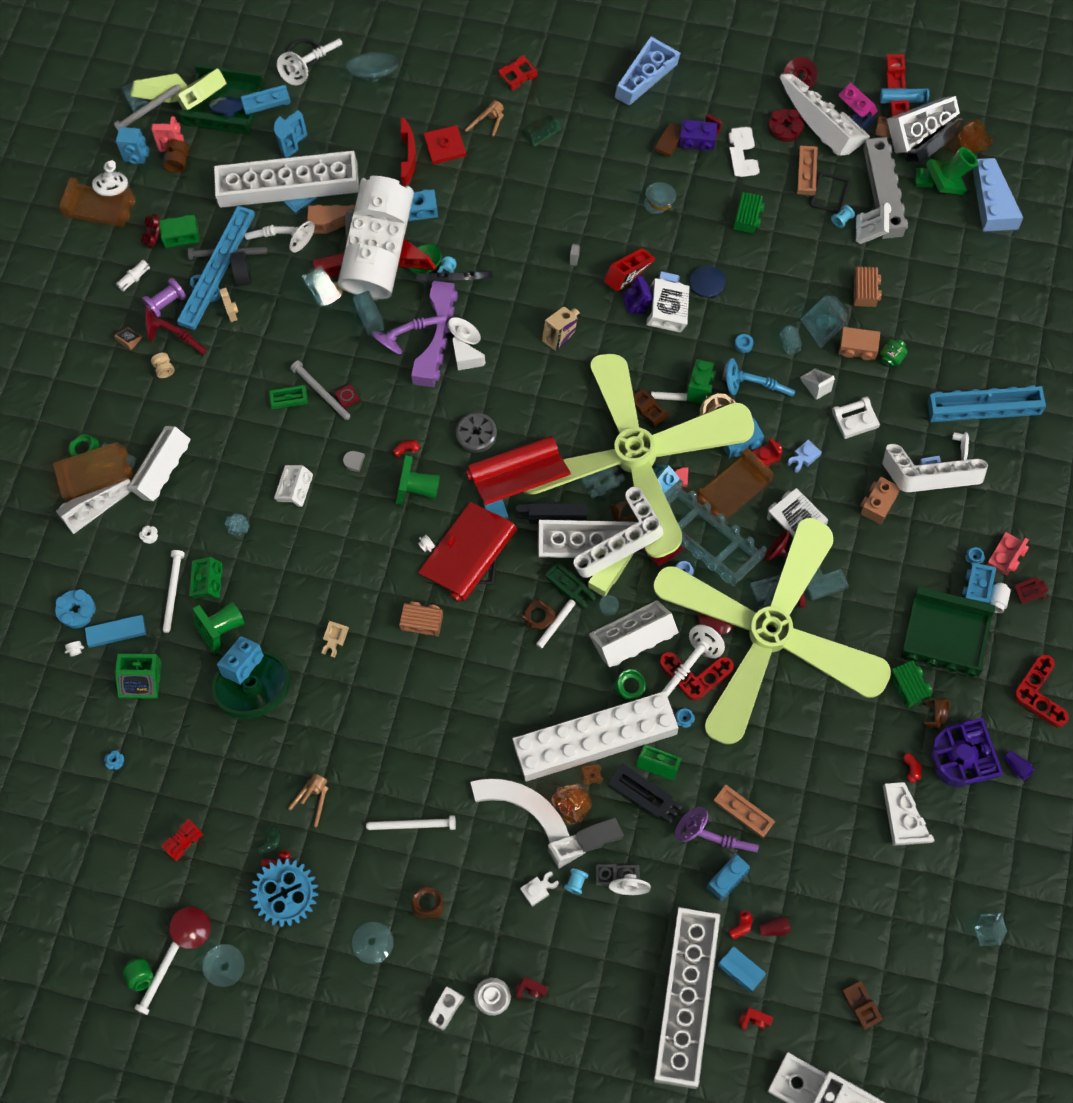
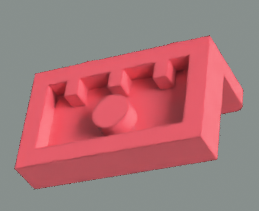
M171 116L170 124L152 125V132L159 152H165L166 144L169 140L177 139L184 142L183 134H180V124L177 123L174 116Z
M1006 532L987 565L997 567L996 571L1005 576H1008L1010 571L1015 572L1020 563L1017 561L1018 557H1024L1029 548L1026 546L1029 539L1025 538L1022 541Z

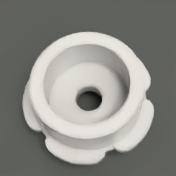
M145 526L139 533V537L144 543L151 544L157 540L158 531L154 526Z
M427 535L422 538L419 537L421 540L418 543L425 552L427 550L432 552L435 545Z
M80 641L65 645V653H69L70 656L79 655L81 650L84 649Z

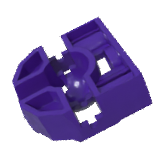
M983 717L947 726L932 743L930 757L935 762L937 776L946 785L960 788L971 783L976 784L999 778L1003 775ZM952 729H957L960 740L953 741L950 732ZM976 744H980L981 752L984 756L982 759H978L979 754L975 746ZM949 757V763L941 765L939 758ZM959 758L964 761L963 765L958 764L955 760ZM968 768L973 776L971 779H967L964 772Z

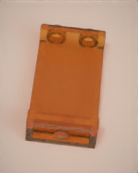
M70 177L59 207L65 217L124 227L126 221L129 220L130 208L135 203V196L130 188H126L125 192L118 195L103 196L96 193L92 186L80 185L77 178Z
M116 442L53 463L62 498L69 502L75 496L127 479L132 481L131 475H133V471L126 460V457H128L126 448Z
M747 448L742 452L740 459L704 489L702 487L698 489V501L703 506H707L716 519L725 522L772 482L774 472Z

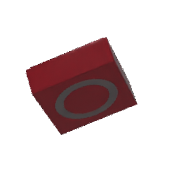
M351 384L335 392L337 399L344 409L360 401Z

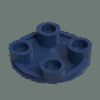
M221 96L209 102L210 112L224 113L226 117H232L234 112L243 109L242 101L236 97Z
M705 265L698 267L690 276L691 291L704 297L716 298L725 287L726 279L724 273L714 266Z

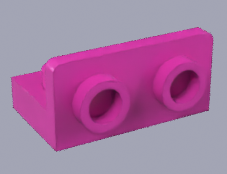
M851 82L839 94V97L862 118L868 112L872 116L878 112L875 104Z

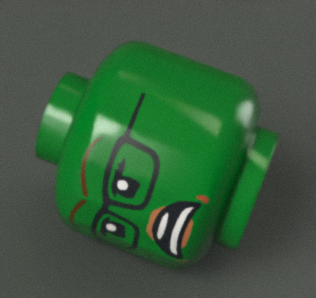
M900 339L888 340L880 351L881 361L890 367L900 365L908 353L905 348L906 344Z

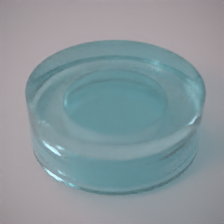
M612 595L603 597L600 600V611L607 616L617 613L619 609L617 598Z

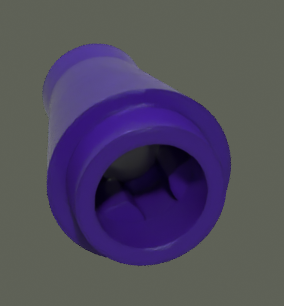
M1010 751L1004 757V760L1009 764L1017 778H1021L1023 781L1030 777L1035 770L1032 767L1033 764L1017 755L1014 751Z

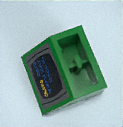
M117 654L115 674L118 698L158 699L162 661L157 654Z

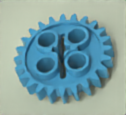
M278 859L277 866L270 862V869L262 867L264 874L257 873L256 875L260 880L253 881L257 885V889L251 890V892L256 893V896L251 898V900L258 902L254 909L261 908L258 915L266 914L264 921L272 918V925L280 921V926L283 927L285 921H287L288 925L292 926L293 919L300 923V916L306 919L307 914L305 912H313L310 904H317L312 899L314 896L319 895L313 892V889L318 887V885H312V881L316 877L309 878L308 875L311 873V870L309 869L304 872L305 864L297 867V860L292 865H290L289 859H286L285 864H282V861ZM291 872L295 875V881L289 885L285 882V876ZM269 882H273L276 885V891L273 894H269L266 891V885ZM299 883L302 884L301 887L289 892L287 898L281 896L271 902L268 901L269 898L281 893L283 887L289 889ZM297 891L302 892L304 895V900L301 903H296L293 899ZM277 901H282L285 904V909L281 913L275 910Z

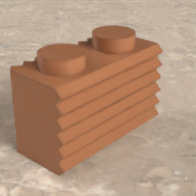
M857 266L855 268L854 306L876 307L877 302L881 301V290H878V285L881 284V274H878L877 267Z
M418 602L404 603L400 628L406 632L438 637L443 619V610L436 605L425 607L421 606Z

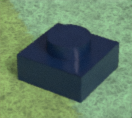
M857 113L851 117L863 130L874 121V117L869 113L863 118Z

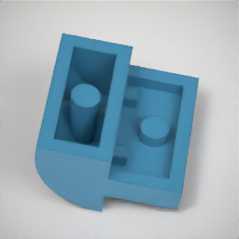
M298 110L294 114L289 115L286 120L280 116L274 124L279 150L284 158L290 157L299 150L297 143L307 136L303 114Z

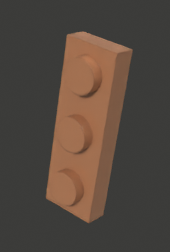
M800 146L797 194L815 195L818 147Z
M727 785L723 787L713 801L762 839L775 823L772 818Z

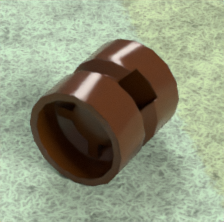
M177 139L167 141L166 154L162 163L163 167L170 172H183L186 167L189 146Z

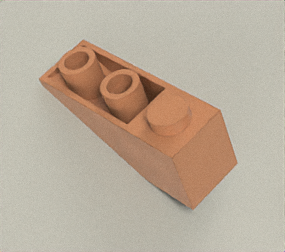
M355 205L308 206L307 221H311L315 225L313 234H327L346 226V212L355 209Z

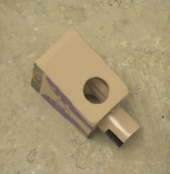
M562 307L545 320L542 341L554 351H557L575 332L577 319L581 316L580 312L575 308L570 311L566 307Z

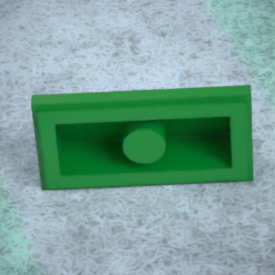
M644 744L636 767L669 780H674L682 758Z

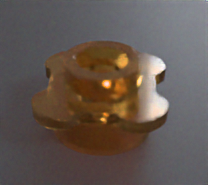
M596 764L582 768V773L584 774L583 783L589 786L591 783L601 784L603 782V777L600 774L601 766Z

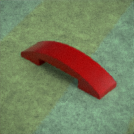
M904 54L887 55V88L906 89ZM909 100L891 101L889 103L891 116L909 111Z
M401 118L402 143H408V162H401L402 185L406 187L415 171L416 147L410 125L405 118Z

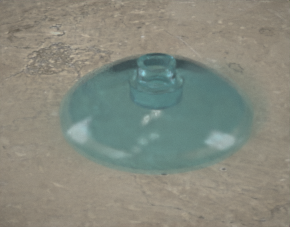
M369 53L353 58L348 62L347 67L348 71L355 77L378 81L393 73L397 69L399 62L398 58L392 54Z

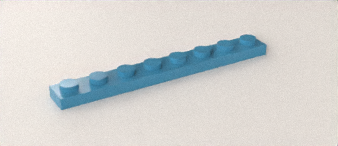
M237 206L177 320L178 325L195 330L231 262L230 253L237 251L255 216L253 210Z

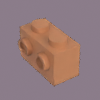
M843 327L838 355H843L847 358L859 357L864 360H875L879 348L880 332Z
M880 477L878 482L874 481L869 489V492H871L869 498L865 496L860 505L863 507L861 515L881 525L899 494L900 489L898 486L883 477Z

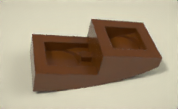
M670 123L659 139L654 151L670 157L680 142L682 127Z
M644 389L633 395L636 410L653 426L656 427L669 416L668 411L657 404L654 397Z
M861 980L841 989L863 1030L883 1020Z

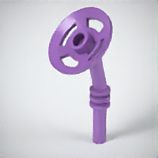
M445 315L425 319L421 317V319H413L409 323L399 326L390 332L388 331L387 334L378 331H372L371 334L390 350L402 354L400 346L395 341L397 335L413 328L417 330V327L421 329V327L425 328L428 325L446 322Z
M697 807L687 812L681 818L675 830V836L681 842H687L696 836H700L721 844L722 847L726 846L727 848L731 847V849L738 848L758 853L759 845L736 840V837L732 839L729 836L727 838V835L723 837L704 830L703 828L708 820V812L703 807ZM686 825V833L682 834L683 829Z

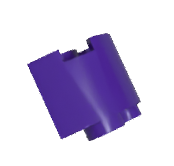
M637 276L632 282L633 287L627 289L622 298L628 314L636 313V315H641L652 304L653 297L644 277Z

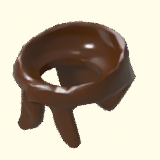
M627 500L616 505L610 504L612 515L616 522L636 521L637 518L634 513L627 517L621 515L623 509L629 505Z
M536 598L526 608L525 616L522 614V617L526 620L528 627L542 630L549 627L554 621L555 612L551 606ZM535 608H542L546 613V617L541 623H535L531 619V612Z
M931 697L930 699L922 700L926 706L934 707L935 722H924V724L928 725L927 728H942L948 718L950 709L949 699Z
M426 886L419 889L413 895L412 910L416 917L428 919L441 916L444 904L442 894L438 890L433 889L431 886ZM432 894L436 900L434 907L428 910L421 908L419 904L421 896Z

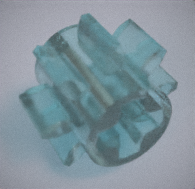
M234 513L231 517L227 516L225 522L228 529L227 532L237 537H240L243 532L247 533L250 526L248 521H246L247 518L238 513Z

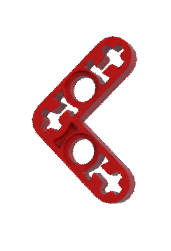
M667 652L661 656L660 667L672 679L675 675L674 672L672 673L673 667L670 664L665 665V659L673 660L672 665L676 668L675 671H678L677 666L681 668L680 665L683 663L674 653ZM722 657L697 677L691 671L687 672L688 678L685 681H680L677 686L687 698L692 701H698L732 673L734 664L731 659ZM721 664H728V670L723 669L718 675L717 671L720 670ZM711 674L715 677V682L709 684L705 682L704 677ZM690 680H692L691 686L694 689L699 688L698 695L696 693L691 694L692 689L687 685Z
M1041 655L1015 691L1014 698L1018 704L1050 725L1060 728L1068 722V712L1038 692L1055 666L1051 656ZM1046 661L1048 663V667H1045V669L1041 673L1038 670L1042 666V663ZM1031 675L1037 676L1040 680L1039 684H1032L1029 677ZM1025 691L1027 692V697L1023 699L1021 698V693ZM1033 697H1035L1036 699L1033 701V703H1032V705H1031V704H1030V701L1032 700ZM1036 703H1045L1047 709L1045 711L1038 710ZM1052 708L1053 711L1051 712V714L1049 716L1046 715ZM1058 714L1062 715V720L1059 722L1055 720Z

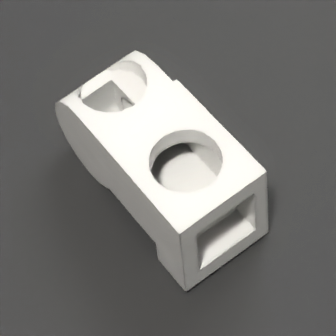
M446 987L435 1005L428 1022L443 1031L465 997Z

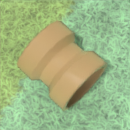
M158 353L151 358V363L156 368L155 372L159 378L169 377L175 371L173 365L169 363L170 359L167 353Z

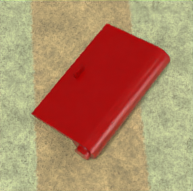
M553 436L470 464L468 469L465 470L468 480L473 481L485 505L571 475L570 470L559 454Z
M470 502L419 570L418 574L448 589L451 593L450 597L456 602H465L516 532L517 527L511 521Z

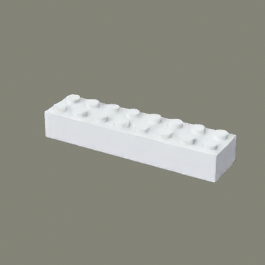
M354 151L214 166L215 196L220 208L357 193L359 191L358 167Z
M664 691L513 738V744L525 782L677 735L678 725L667 694Z
M678 908L654 1082L692 1089L698 1088L720 914Z

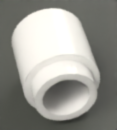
M996 583L992 588L989 604L996 606L995 613H1003L1008 605L1011 590L1004 583Z

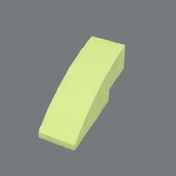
M633 554L594 574L588 582V588L605 597L612 585L618 580Z

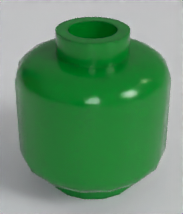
M144 959L129 960L122 971L128 988L132 990H145L150 986L153 979V973L148 962Z

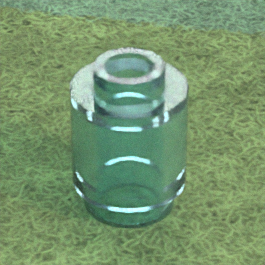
M791 325L784 327L780 332L784 350L788 354L800 352L802 342L798 328Z

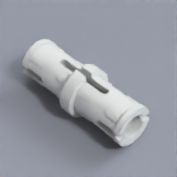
M141 260L132 270L129 269L127 274L116 282V285L124 292L131 284L138 282L139 277L149 270L150 267L147 266L148 264L144 260Z

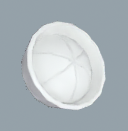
M498 978L483 980L478 984L474 994L476 1006L486 1015L501 1014L507 1009L511 998L509 987Z

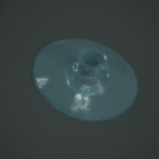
M378 922L363 924L356 930L352 939V948L355 955L362 962L368 964H377L384 961L392 952L394 945L391 931L385 925ZM370 938L376 939L374 945L368 944Z
M222 944L215 946L206 954L203 961V973L206 979L218 987H227L234 984L244 972V957L232 945ZM224 963L229 965L227 970H222Z

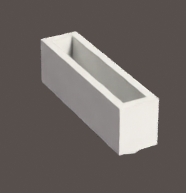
M165 426L129 484L128 489L144 501H154L159 496L163 485L169 480V475L173 468L178 465L182 453L187 450L191 439L175 426Z

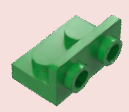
M212 557L192 560L190 597L194 599L211 596L215 599L220 598L222 563Z

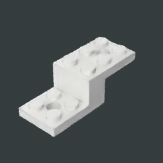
M790 1053L786 1054L768 1090L770 1094L786 1103H885L832 1072L825 1074ZM793 1077L801 1078L803 1081L801 1089L792 1087L791 1080Z

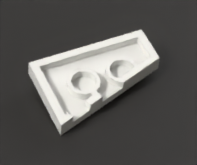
M905 782L884 784L883 790L893 845L933 843L935 840L928 833L925 827L926 823L923 817H920Z

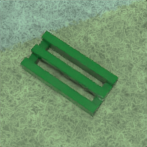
M306 385L269 390L271 409L308 404ZM303 392V393H301V394H294V395L291 394V393Z

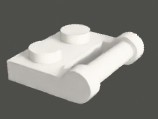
M884 203L875 210L857 215L856 242L862 244L889 233V213L891 212L889 203Z
M867 396L861 398L860 401L832 408L833 416L844 439L879 428L880 426ZM860 408H864L865 410L864 412L846 418L842 417V414Z

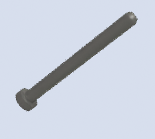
M266 247L238 248L236 251H245L246 255L268 253ZM188 248L189 260H194V257H211L215 249L194 250V248Z

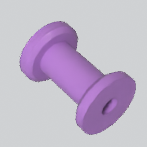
M172 277L168 279L169 286L151 299L147 296L142 298L145 306L149 305L155 318L161 317L160 310L176 298L180 300L187 298L180 285Z

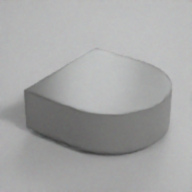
M572 244L570 252V265L576 266L578 263L579 244Z
M356 451L346 453L343 458L345 467L348 470L360 472L365 454Z

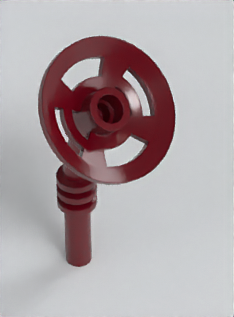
M146 306L145 320L150 342L154 341L156 330L163 327L178 335V338H181L185 344L188 343L201 355L204 356L208 352L185 329L182 330L163 319L155 318L150 306Z
M789 530L782 532L772 543L763 558L765 562L777 555L783 556L786 561L789 553L786 546L790 534ZM804 592L798 600L799 608L807 606Z

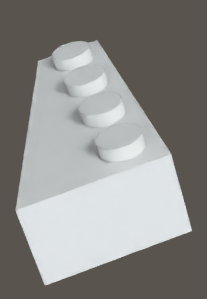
M956 96L943 97L888 118L887 122L895 153L908 152L914 145L923 141L926 136L934 133L937 128L957 116L960 112Z

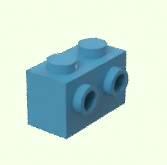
M119 127L116 143L124 162L144 164L146 157L149 156V147L145 143V137L142 135L141 130Z
M240 636L218 662L217 666L223 677L241 684L250 675L254 667L261 662L264 655L259 644Z

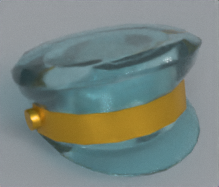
M652 183L646 188L647 197L645 198L644 206L650 213H662L672 207L677 197L676 191L667 183Z

